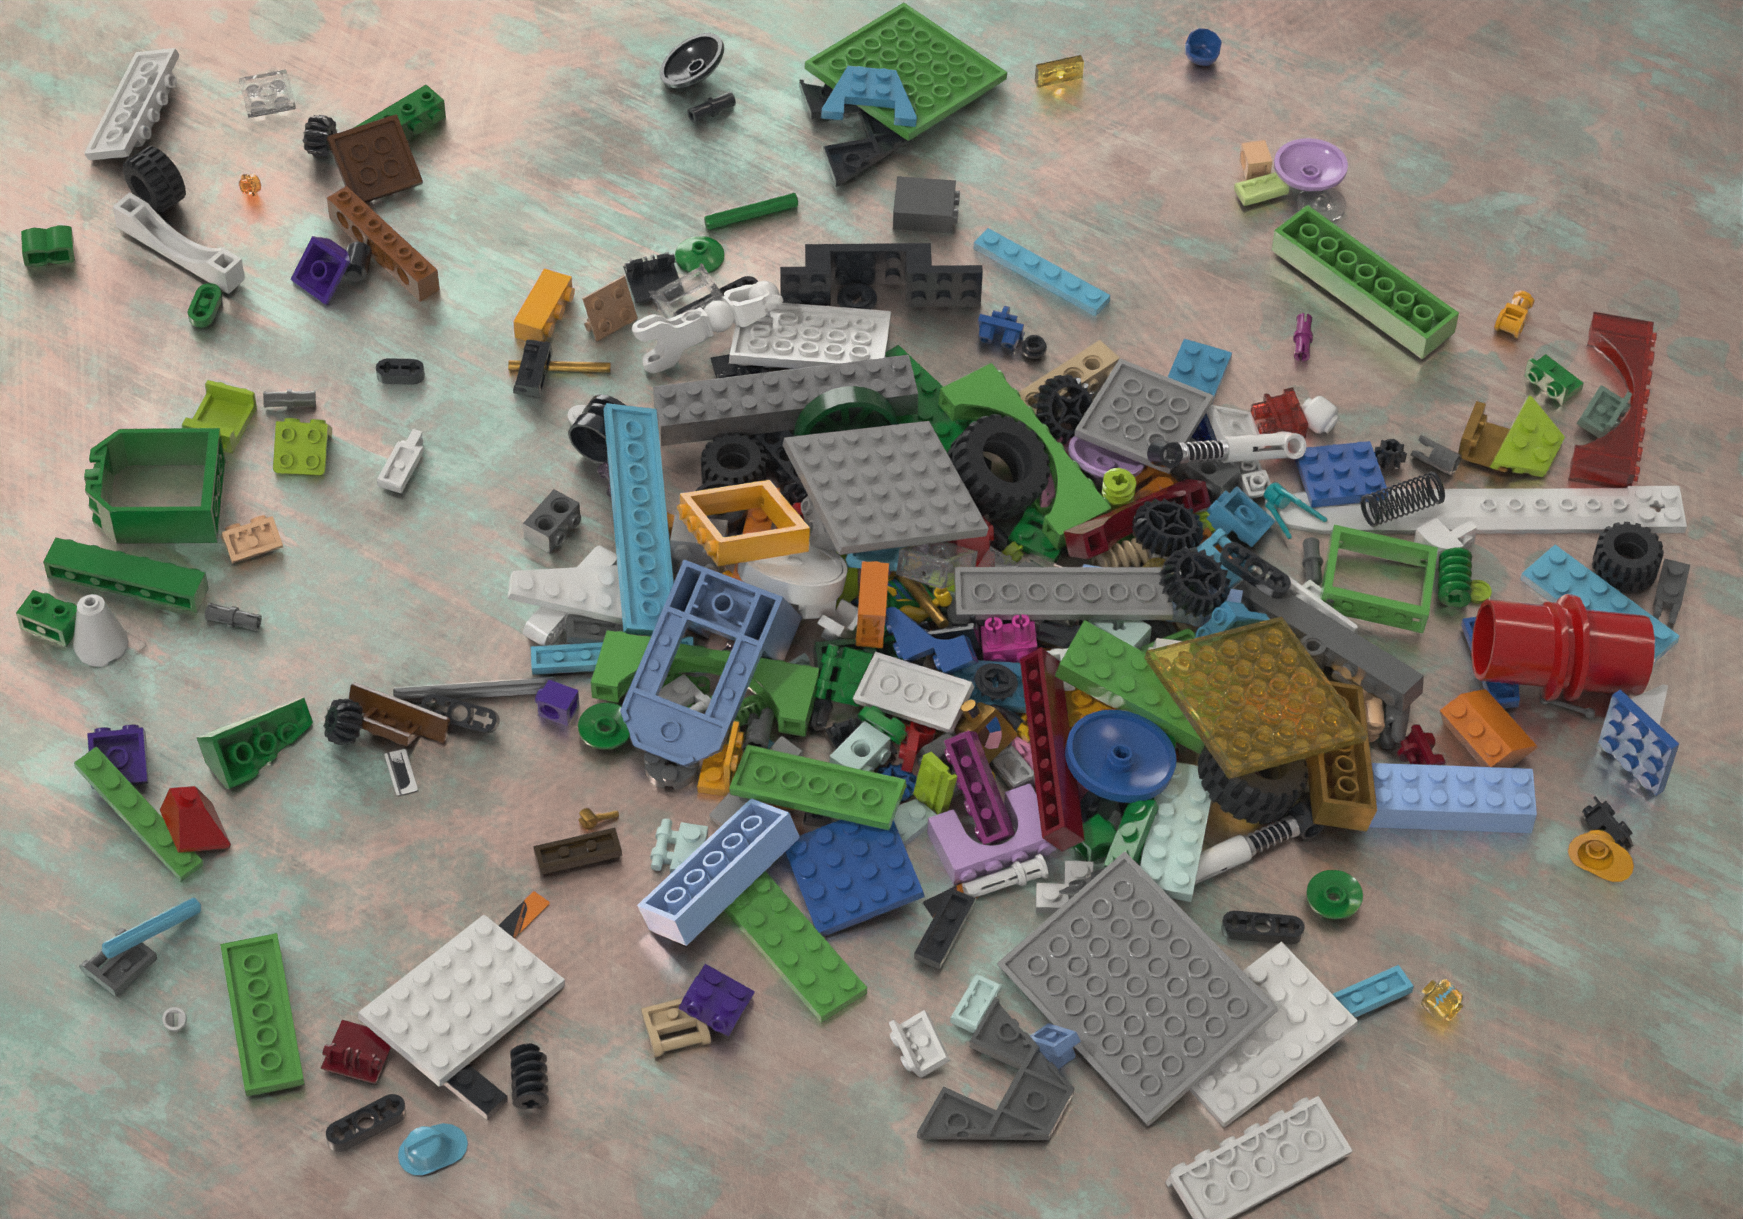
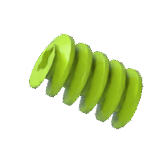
M1112 468L1104 474L1101 496L1108 499L1111 511L1134 501L1135 477L1131 472L1121 468Z

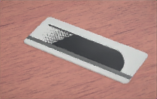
M406 749L385 753V759L396 795L417 791V784Z

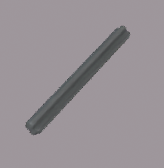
M540 677L395 687L393 689V697L410 703L422 702L429 694H438L453 699L537 694L540 688L543 689L548 680L555 681V678Z

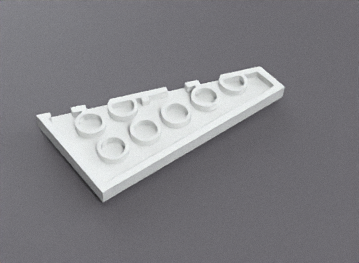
M617 565L512 571L510 575L508 599L623 625Z

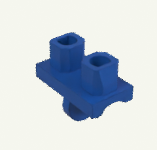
M1004 306L1002 312L993 310L992 316L980 314L978 318L979 341L990 344L993 342L995 334L1002 335V346L1014 350L1019 340L1024 339V324L1017 323L1018 316L1009 314V306Z

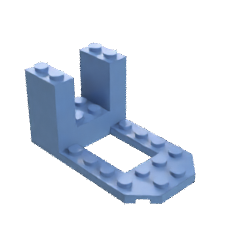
M683 560L620 709L633 745L638 749L684 767L722 752L760 658L784 661L802 617L782 596ZM686 630L708 639L712 632L735 641L705 714L658 696Z

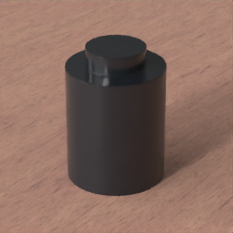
M352 242L347 248L350 263L344 276L351 281H361L367 276L372 249L365 243Z

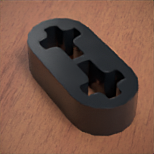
M382 359L376 364L377 379L384 384H418L425 378L424 364L417 359Z

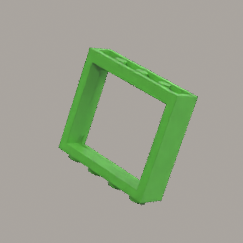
M1334 524L1328 543L1320 599L1343 616L1423 633L1430 612L1438 547ZM1338 548L1424 567L1425 575L1421 605L1334 587L1333 580ZM1327 599H1331V600H1334V601H1333V602H1328V601H1326V600H1327ZM1413 618L1419 619V622L1413 621Z

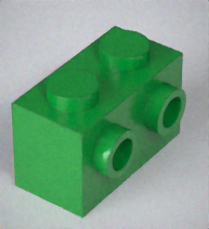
M33 589L17 610L16 616L20 629L67 647L75 633L77 606L72 602L56 599L49 593H41Z

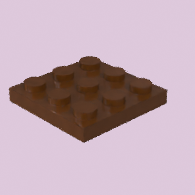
M397 114L327 137L344 185L365 203L423 183Z

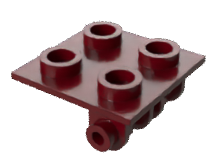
M341 1020L330 1045L325 1044L322 1054L325 1056L321 1069L376 1084L391 1046L369 1027Z

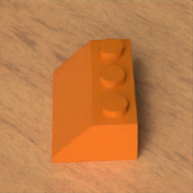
M1486 689L1460 694L1440 709L1443 724L1482 767L1512 768L1538 748L1534 741Z

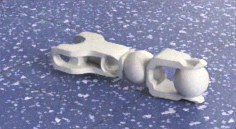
M759 281L753 285H745L727 290L724 293L723 301H712L704 310L699 307L670 319L653 314L633 324L632 331L638 340L646 342L657 339L655 348L643 356L644 369L650 373H658L671 368L679 361L685 349L705 341L708 337L714 336L713 332H725L733 323L736 326L747 327L766 316L768 312H771L783 302L778 288L771 282Z

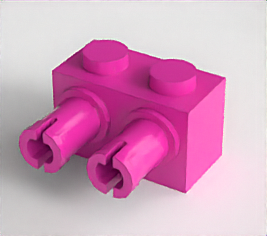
M1021 614L1022 620H1019V615L1013 617L1012 623L1002 624V620L994 617L995 623H992V618L987 619L985 626L980 627L984 661L1020 663V658L1037 650L1035 622L1030 621L1029 617Z

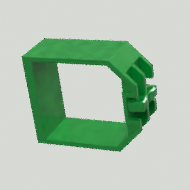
M220 428L118 429L90 449L89 462L95 464L93 469H85L84 480L86 484L85 493L89 497L88 506L93 511L92 522L116 544L218 543L226 466ZM205 465L201 506H111L114 476L128 466Z

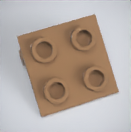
M624 275L582 298L588 315L584 326L588 332L593 331L596 342L638 319Z

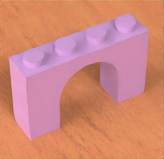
M1031 784L1005 792L1004 805L1016 833L1009 841L1000 845L988 846L972 840L966 834L954 809L928 818L927 834L953 885L967 883L986 874L997 873L1001 869L1010 867L1014 862L1019 861L1022 863L1035 858V855L1038 854L1045 857L1056 851V847L1042 838L1037 795Z

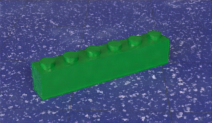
M55 537L43 561L47 578L195 613L198 612L209 589L206 572H202L199 569L185 568L170 562L155 561L148 557H138L122 551H112L97 545L82 544L71 539L65 540Z

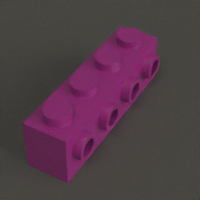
M968 730L944 740L947 748L945 749V755L951 765L953 764L958 776L956 784L960 790H963L966 801H964L968 814L973 816L976 827H974L978 840L983 842V845L993 846L1012 838L1015 835V831L977 732Z

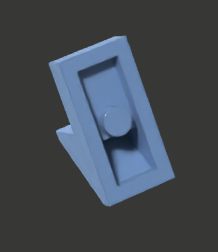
M1050 1023L1030 1035L1040 1047L1039 1051L1058 1069L1076 1057L1073 1047L1081 1042L1077 1032Z

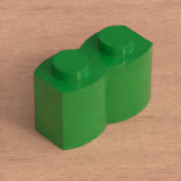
M57 225L47 229L33 227L21 231L22 255L25 266L38 267L49 263L65 264L75 261L74 237L71 226Z

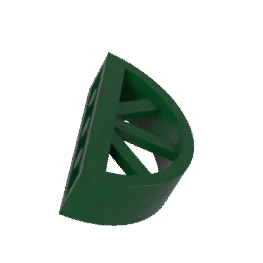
M846 386L822 393L809 402L798 416L794 437L899 424L892 405L883 395L865 387ZM850 407H863L854 418L849 419ZM840 410L841 421L834 420L828 414ZM873 410H875V411H877V412L880 413V414L870 415Z

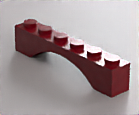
M1192 479L1182 480L1063 531L1069 556L1090 559L1108 551L1117 541L1133 533L1132 521L1137 510L1146 501L1152 502L1154 498L1159 501L1165 498L1169 502L1175 499L1177 504L1185 503V508H1192L1193 513L1210 507L1206 482Z

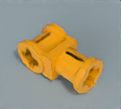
M1522 290L1514 293L1512 297L1513 302H1507L1504 309L1500 311L1494 326V330L1506 331L1513 334L1514 338L1517 339L1520 337L1525 326L1528 309L1532 308L1535 303L1531 294Z

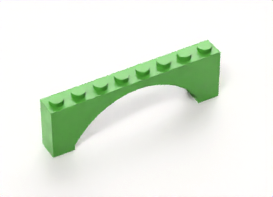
M992 363L940 388L938 404L952 421L957 419L977 421L983 416L990 417L991 415H1001V418L1008 416L1014 418L1015 422L1021 421L1026 424V428L1029 431L1033 430L1037 434V440L1043 442L1045 446L1044 453H1048L1050 461L1047 466L1050 467V473L1054 482L1055 503L1050 514L1044 517L1042 532L1057 550L1067 545L1063 531L1111 511L1108 499L1100 495L1093 481L1086 478L1081 472L1078 463L1075 460H1071L1066 454L1063 445L1052 437L1048 427L1038 420L1034 410L1023 402L1019 392L1009 385L1004 374L997 370Z
M607 630L591 679L592 698L619 703L620 697L626 694L631 686L650 641V636H637L622 631ZM680 643L667 675L682 672H701L721 676L731 651H720L700 645L693 646ZM760 658L748 689L760 697L769 709H773L774 716L778 722V732L806 736L816 699V683L820 675V668L787 663L783 660Z

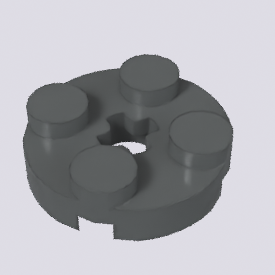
M648 752L644 754L645 774L649 781L657 787L665 789V786H674V789H681L688 786L697 777L699 762L688 767L679 764L676 767L673 765L667 767L666 764L669 760Z

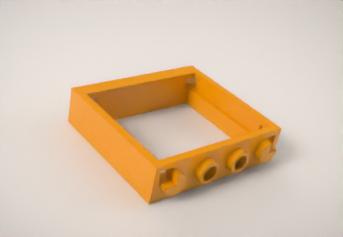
M770 480L680 494V504L677 505L679 520L683 521L688 531L694 535L698 544L705 549L707 555L713 559L717 566L809 552L810 527ZM761 507L778 529L723 538L707 516Z

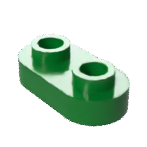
M207 283L201 285L196 290L187 311L189 322L193 326L206 327L213 322L222 302L219 286Z
M872 705L871 708L864 706L858 714V718L862 722H867L888 736L896 744H901L907 736V733L904 731L906 727L901 721L896 718L888 719L876 706Z

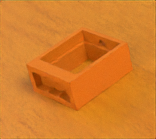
M862 561L856 646L883 648L889 563Z

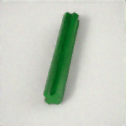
M789 193L704 216V223L706 228L710 230L798 206V197L796 193Z

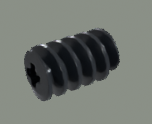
M535 1044L517 1045L510 1051L512 1104L518 1109L543 1107L549 1102V1096L546 1095L549 1092L548 1085H546L548 1076L545 1074L548 1071L545 1064L547 1062V1055L540 1052V1047Z

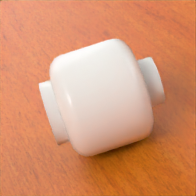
M1317 396L1313 400L1308 398L1300 408L1303 412L1301 422L1317 434L1329 433L1340 418L1337 415L1338 408L1323 396Z

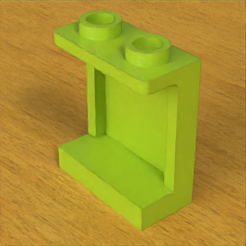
M207 380L205 383V397L193 418L185 417L181 424L182 428H220L224 452L233 454L257 410L255 393L246 388H238L226 385L223 382Z

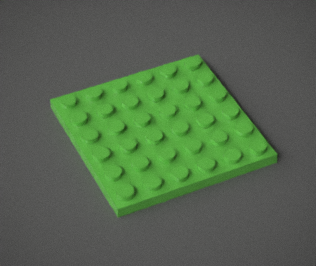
M904 2L806 60L804 66L805 70L832 89L835 88L848 66L896 70L917 116L916 127L894 125V108L857 106L907 141L1007 80L1008 73Z

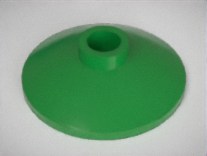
M706 236L687 238L675 250L677 265L685 272L695 275L714 272L722 265L725 257L722 245L715 239Z
M598 703L587 708L578 721V732L582 740L589 746L597 749H612L625 743L629 739L630 733L620 712L622 706L614 703Z
M1326 870L1316 874L1309 881L1306 896L1311 908L1321 916L1330 919H1344L1355 914L1361 907L1363 890L1359 882L1350 874L1340 870Z

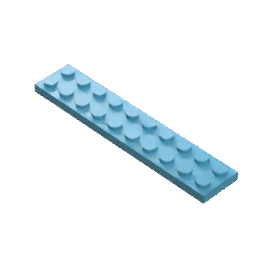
M606 403L604 407V420L623 632L652 636L674 584L657 409Z

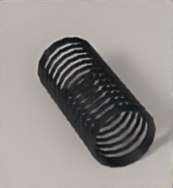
M1431 471L1423 476L1419 475L1397 485L1388 486L1371 494L1363 495L1360 501L1361 510L1367 523L1375 527L1383 522L1387 523L1388 520L1392 521L1393 518H1402L1409 513L1413 514L1414 511L1418 512L1430 506L1434 507L1435 504L1443 503L1445 501V489L1440 477ZM1430 478H1431V480L1434 482V484H1435V486H1436V489H1437V492H1438V496H1439V500H1438L1437 497L1435 496L1434 489H1433V487H1432V485H1431ZM1382 494H1383L1384 497H1385V503H1384V501H1383V499H1382V496H1381ZM1376 496H1378V498H1379L1380 505H1379L1378 501L1376 500ZM1366 498L1369 501L1370 512L1375 521V524L1372 522L1366 509Z

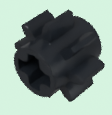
M1395 439L1381 440L1380 447H1375L1374 451L1378 464L1386 471L1399 470L1400 464L1406 461L1407 453L1403 452L1405 445L1400 444Z

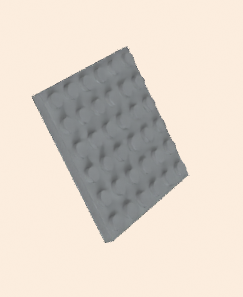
M929 421L784 438L783 447L839 555L987 535L988 526Z

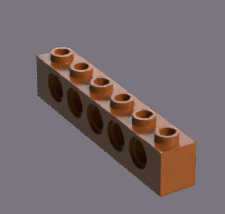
M345 186L327 197L329 218L355 242H362L370 246L372 249L371 257L419 302L440 290L438 270L352 190Z

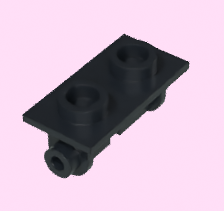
M1596 796L1593 797L1596 805L1593 807L1589 805L1583 809L1584 820L1588 822L1593 830H1600L1605 826L1606 830L1604 831L1609 833L1615 840V843L1625 848L1624 843L1626 842L1631 847L1634 846L1630 838L1633 833L1624 821L1620 823L1616 821L1613 817L1616 813L1607 801L1601 803Z

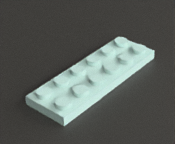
M1176 762V768L1169 785L1154 798L1159 809L1145 841L1140 867L1170 898L1191 902L1211 799L1209 798V792L1204 791L1201 785L1202 779H1199L1198 766Z

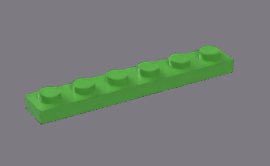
M97 747L74 762L76 770L180 882L203 866L202 859L194 851L178 853L163 817Z

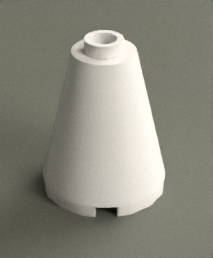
M94 594L82 597L77 604L73 643L75 653L83 663L90 666L103 667L115 658L116 661L122 658L127 651L129 642L126 631L102 597Z

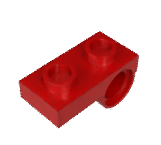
M911 721L910 726H905L904 731L907 733V736L901 742L898 756L899 759H903L901 770L912 772L915 756L922 747L934 741L936 733L934 728Z

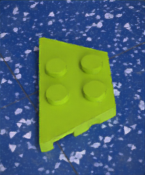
M1529 395L1521 407L1490 465L1492 469L1498 470L1500 466L1512 468L1514 473H1529L1532 476L1544 477L1565 436L1532 396Z

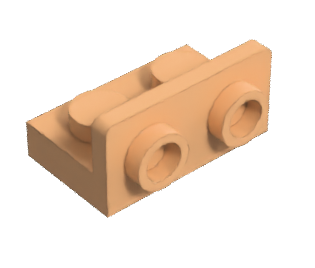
M261 515L251 519L249 524L241 526L240 523H236L225 528L221 539L225 543L232 564L283 548L273 516L266 518L265 515Z

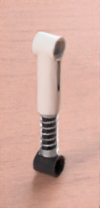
M1284 431L1272 434L1221 437L1217 441H1199L1198 443L1156 440L1148 447L1147 457L1153 465L1166 468H1175L1180 463H1188L1189 460L1193 463L1195 460L1197 462L1201 460L1205 462L1207 459L1210 461L1215 459L1216 461L1221 460L1223 463L1283 458L1298 459L1304 455L1307 445L1302 435ZM1258 446H1271L1270 448H1258Z
M1309 800L1301 801L1289 810L1287 817L1282 818L1280 822L1275 821L1274 825L1269 824L1267 828L1262 827L1260 831L1255 830L1254 834L1249 833L1248 836L1237 835L1201 851L1195 885L1250 861L1252 856L1256 855V851L1262 852L1263 848L1269 849L1271 844L1275 846L1276 842L1282 843L1283 839L1289 840V837L1293 838L1296 836H1301L1303 839L1315 837L1324 829L1325 825L1314 824L1311 802Z

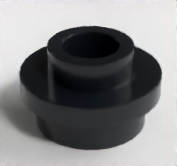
M1030 335L1023 341L1021 350L1026 357L1037 359L1046 354L1047 345L1041 336Z

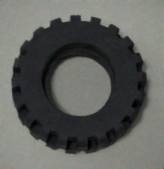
M991 415L990 417L983 416L976 422L973 421L953 441L951 449L947 453L982 516L988 514L991 519H999L1000 517L1002 519H1009L1014 515L1021 514L1046 489L1048 478L1050 477V467L1047 466L1050 461L1048 453H1044L1045 446L1043 442L1037 440V434L1033 430L1029 431L1026 428V424L1021 421L1015 422L1012 417L1004 416L1001 418V415ZM983 452L997 455L1008 465L1012 473L1013 483L999 479L989 470L984 461Z
M1237 717L1224 722L1202 749L1197 762L1199 779H1202L1201 785L1204 791L1209 792V798L1212 802H1217L1221 806L1220 809L1225 813L1233 814V818L1238 820L1245 819L1246 823L1256 824L1258 821L1260 824H1266L1280 820L1302 795L1307 787V779L1309 778L1308 768L1306 767L1307 761L1305 756L1300 754L1301 749L1298 744H1294L1291 741L1292 737L1281 732L1279 730L1280 727L1275 724L1269 725L1266 723V720L1260 718L1253 720V717ZM1245 764L1254 768L1262 777L1250 771Z

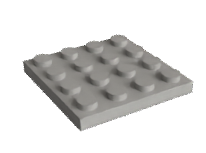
M1119 359L1075 429V437L1169 474L1172 468L1155 466L1150 463L1147 457L1148 447L1156 440L1178 443L1189 442L1212 404L1213 395Z

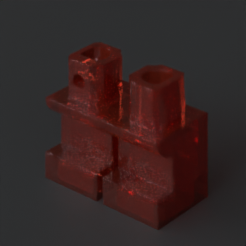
M1293 387L1283 389V394L1271 397L1270 394L1265 393L1263 401L1251 404L1250 412L1254 421L1266 420L1265 422L1258 423L1260 434L1284 431L1300 434L1306 440L1308 422Z

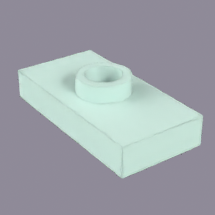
M976 974L952 1014L950 1023L974 1033L993 999L999 996L1002 985Z

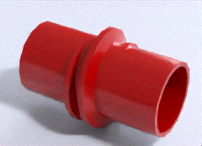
M1573 594L1563 595L1558 598L1556 603L1544 602L1541 605L1486 599L1478 610L1474 624L1471 650L1472 668L1475 677L1480 681L1539 686L1542 697L1547 701H1555L1559 697L1561 690L1567 701H1576L1580 698L1582 691L1614 694L1621 690L1628 696H1638L1645 691L1650 680L1655 655V637L1653 625L1649 617L1645 615L1587 610L1581 598Z

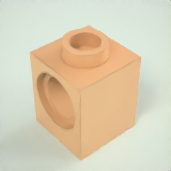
M1266 141L1242 143L1239 160L1246 180L1271 174L1272 158Z

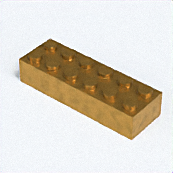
M1310 678L1301 696L1300 704L1313 823L1367 832L1377 812L1363 688L1358 685Z

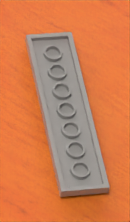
M955 567L956 620H970V615H975L977 620H987L989 618L994 620V617L1001 620H1012L1014 616L1019 615V620H1022L1021 614L1027 615L1029 620H1172L1173 603H1167L1169 596L1162 594L1164 587L1159 585L1162 578L1159 575L1162 567Z

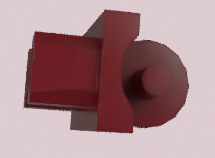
M1413 724L1409 735L1400 742L1402 747L1397 752L1399 760L1401 762L1409 761V764L1444 766L1446 763L1442 754H1433L1432 752L1436 741L1433 733L1423 732L1420 724Z

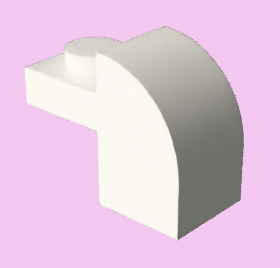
M1435 518L1416 529L1414 542L1438 547L1436 564H1439V556L1443 551L1454 547L1469 549L1475 542L1477 526L1470 520L1450 531L1438 518Z
M842 599L835 610L833 618L822 614L817 623L825 628L821 637L827 641L856 638L858 607Z

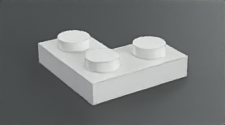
M1065 860L1064 884L1037 883L1035 913L1054 914L1069 900V897L1066 894H1059V891L1068 887L1069 882L1090 877V873L1093 872V862Z

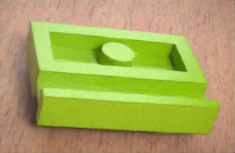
M929 752L922 757L913 795L932 811L935 810L937 815L947 812L958 776L956 774L951 775L949 768L934 753Z

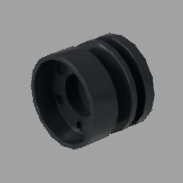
M602 394L593 396L582 414L578 416L570 427L568 436L573 447L581 455L593 462L608 464L604 407L606 403L625 404L614 397Z

